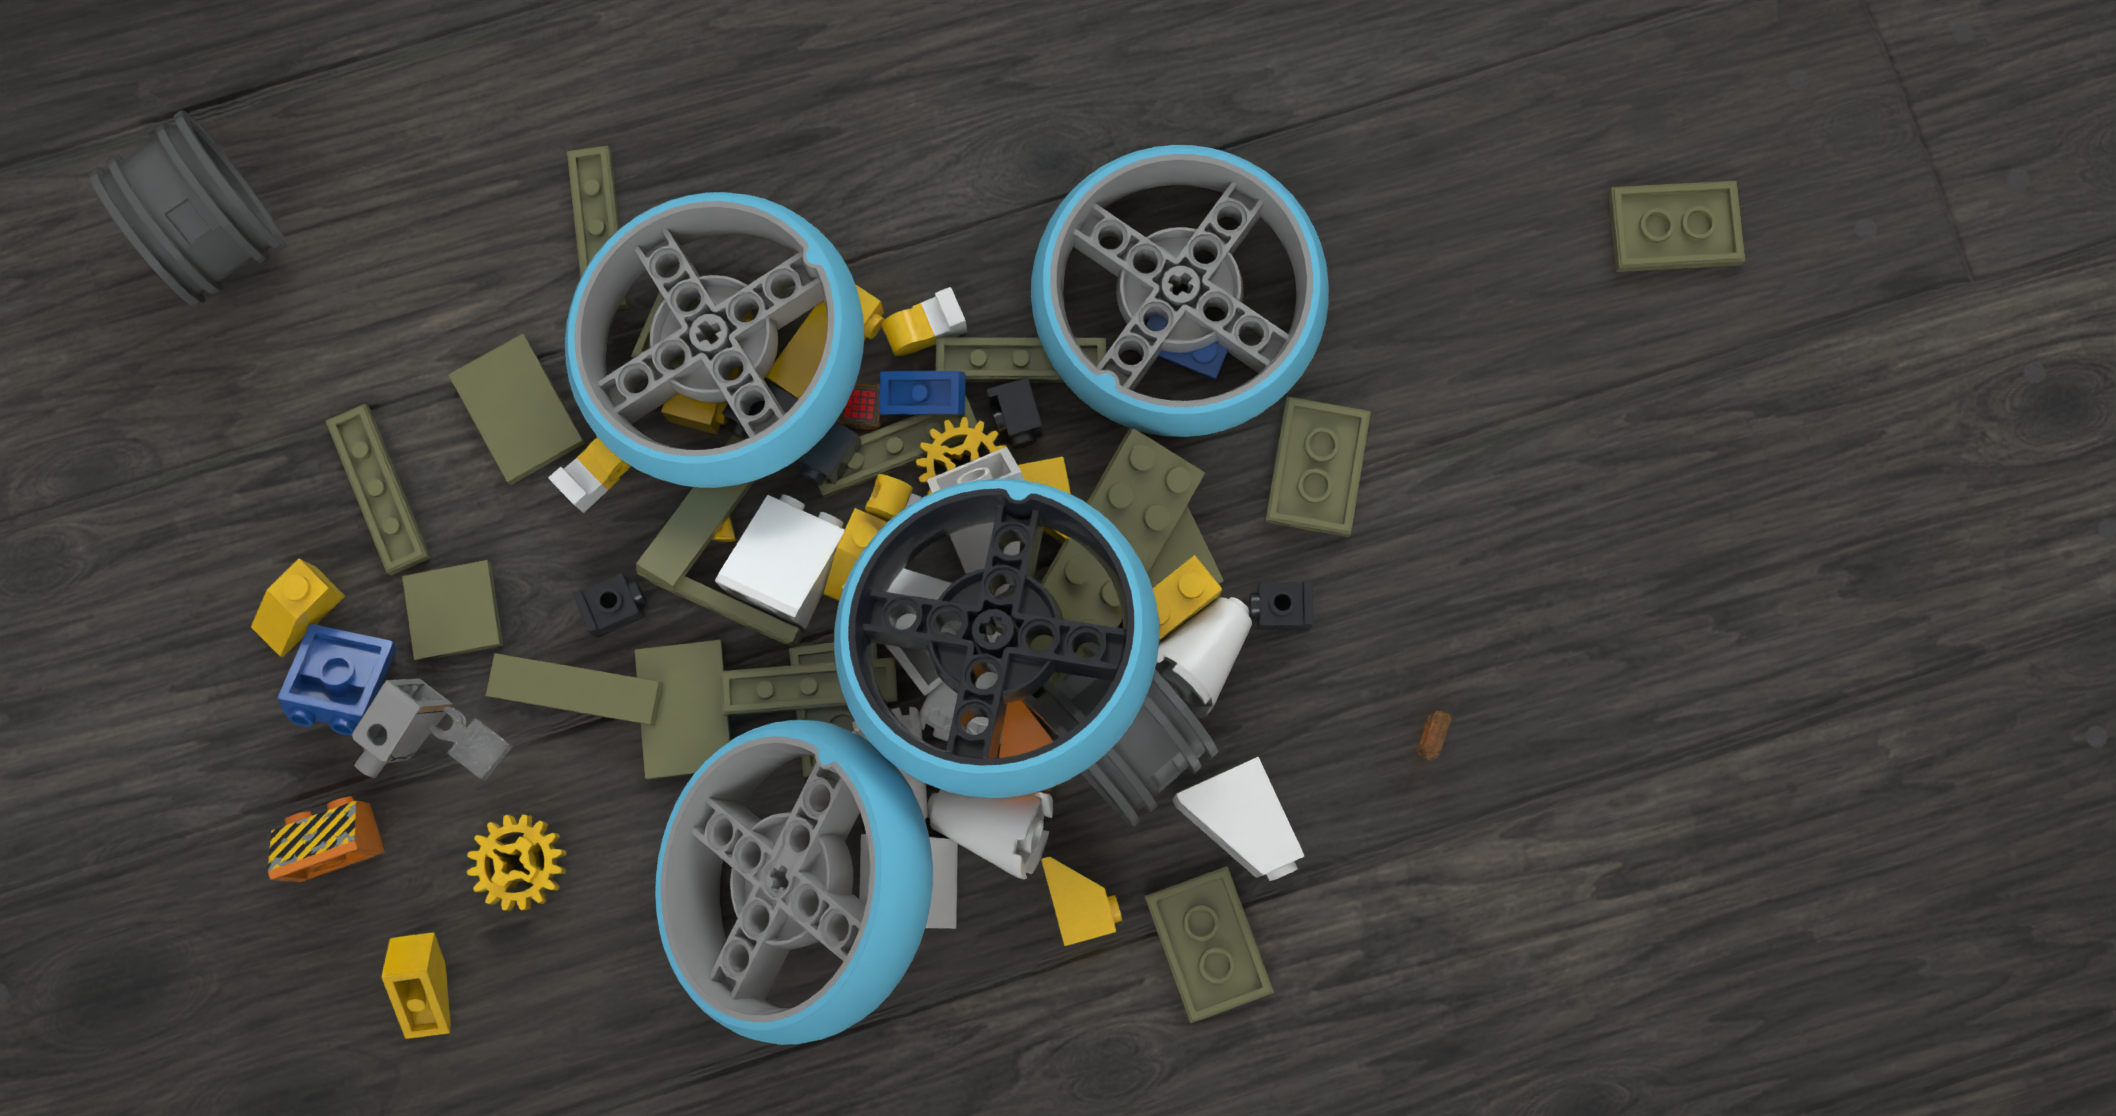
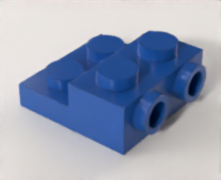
M309 624L277 697L287 718L294 724L303 727L313 726L314 721L330 724L329 727L336 733L352 736L381 689L396 652L395 644L393 641Z

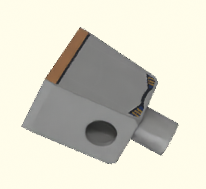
M420 678L386 680L352 734L353 740L364 748L353 763L354 766L363 774L376 778L386 763L409 760L449 711L453 703Z

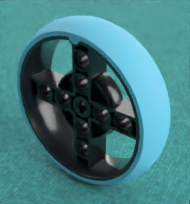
M982 479L943 488L921 498L893 517L876 533L854 564L841 594L834 628L835 662L841 690L849 711L870 743L887 760L921 782L944 791L982 798L1014 797L1045 790L1073 778L1101 759L1122 738L1140 711L1152 683L1159 649V617L1150 579L1131 544L1115 525L1092 506L1065 491L1040 483L1014 479ZM994 522L985 568L973 571L957 579L941 594L938 600L887 592L904 567L931 544L959 530ZM1044 527L1071 538L1083 546L1103 566L1117 592L1124 629L1064 620L1062 611L1053 595L1041 583L1033 579ZM1014 541L1026 544L1019 554L1007 555L1003 553L1005 547ZM1005 584L1016 586V591L1010 598L997 599L994 597L996 590L1000 586ZM905 614L916 615V620L911 627L901 630L896 628L897 620ZM950 621L962 623L960 630L951 637L940 635V631L946 623ZM997 628H1002L1005 636L999 635L996 637L995 643H990L987 635H994ZM1040 635H1048L1053 638L1051 646L1044 651H1034L1030 648L1032 641ZM1086 642H1093L1100 646L1098 653L1089 659H1082L1076 655L1077 649ZM872 643L928 651L931 663L938 676L950 689L958 694L946 751L919 739L890 710L875 679L872 662ZM986 672L998 674V679L992 687L988 689L976 687V681L982 674ZM1054 672L1112 681L1093 711L1064 736L1027 753L996 758L1007 704L1022 700L1035 693L1050 679ZM976 717L988 719V726L982 733L978 735L966 733V727L972 719Z

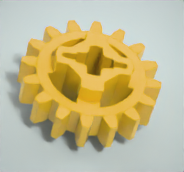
M962 417L960 427L954 428L948 419L945 421L944 433L941 434L933 428L930 430V435L934 440L932 445L923 442L920 444V449L927 454V458L917 459L916 466L926 468L927 473L919 477L920 484H926L928 479L936 476L934 461L944 466L947 472L956 468V465L951 462L953 458L960 460L964 454L970 456V462L980 458L978 450L981 444L985 446L989 454L1005 448L1006 445L995 447L993 443L997 439L998 433L995 430L986 436L983 433L984 422L979 421L973 429L968 428L967 417ZM966 437L962 445L954 448L942 446L950 439Z
M505 815L503 817V827L497 823L489 822L487 827L490 835L488 837L476 835L474 839L481 845L480 850L468 852L467 855L469 858L477 860V866L467 870L468 875L479 876L480 881L473 888L474 891L481 893L488 890L489 893L485 902L489 905H495L502 899V910L512 911L516 901L520 910H530L531 898L537 903L544 904L547 902L543 891L545 889L557 891L560 886L553 880L555 874L566 873L565 868L557 865V859L567 855L566 850L554 849L553 846L560 839L559 834L551 833L545 835L548 823L538 821L532 827V816L522 815L518 824L514 816ZM524 833L523 837L519 836L513 844L501 842L503 838L509 835ZM541 848L544 854V868L540 865L538 854ZM505 854L520 856L519 861L530 872L513 870L515 865L510 861L511 858ZM490 858L493 859L495 869L493 877L490 871ZM527 881L533 884L532 887L525 891L510 892L512 888L515 889L519 882Z

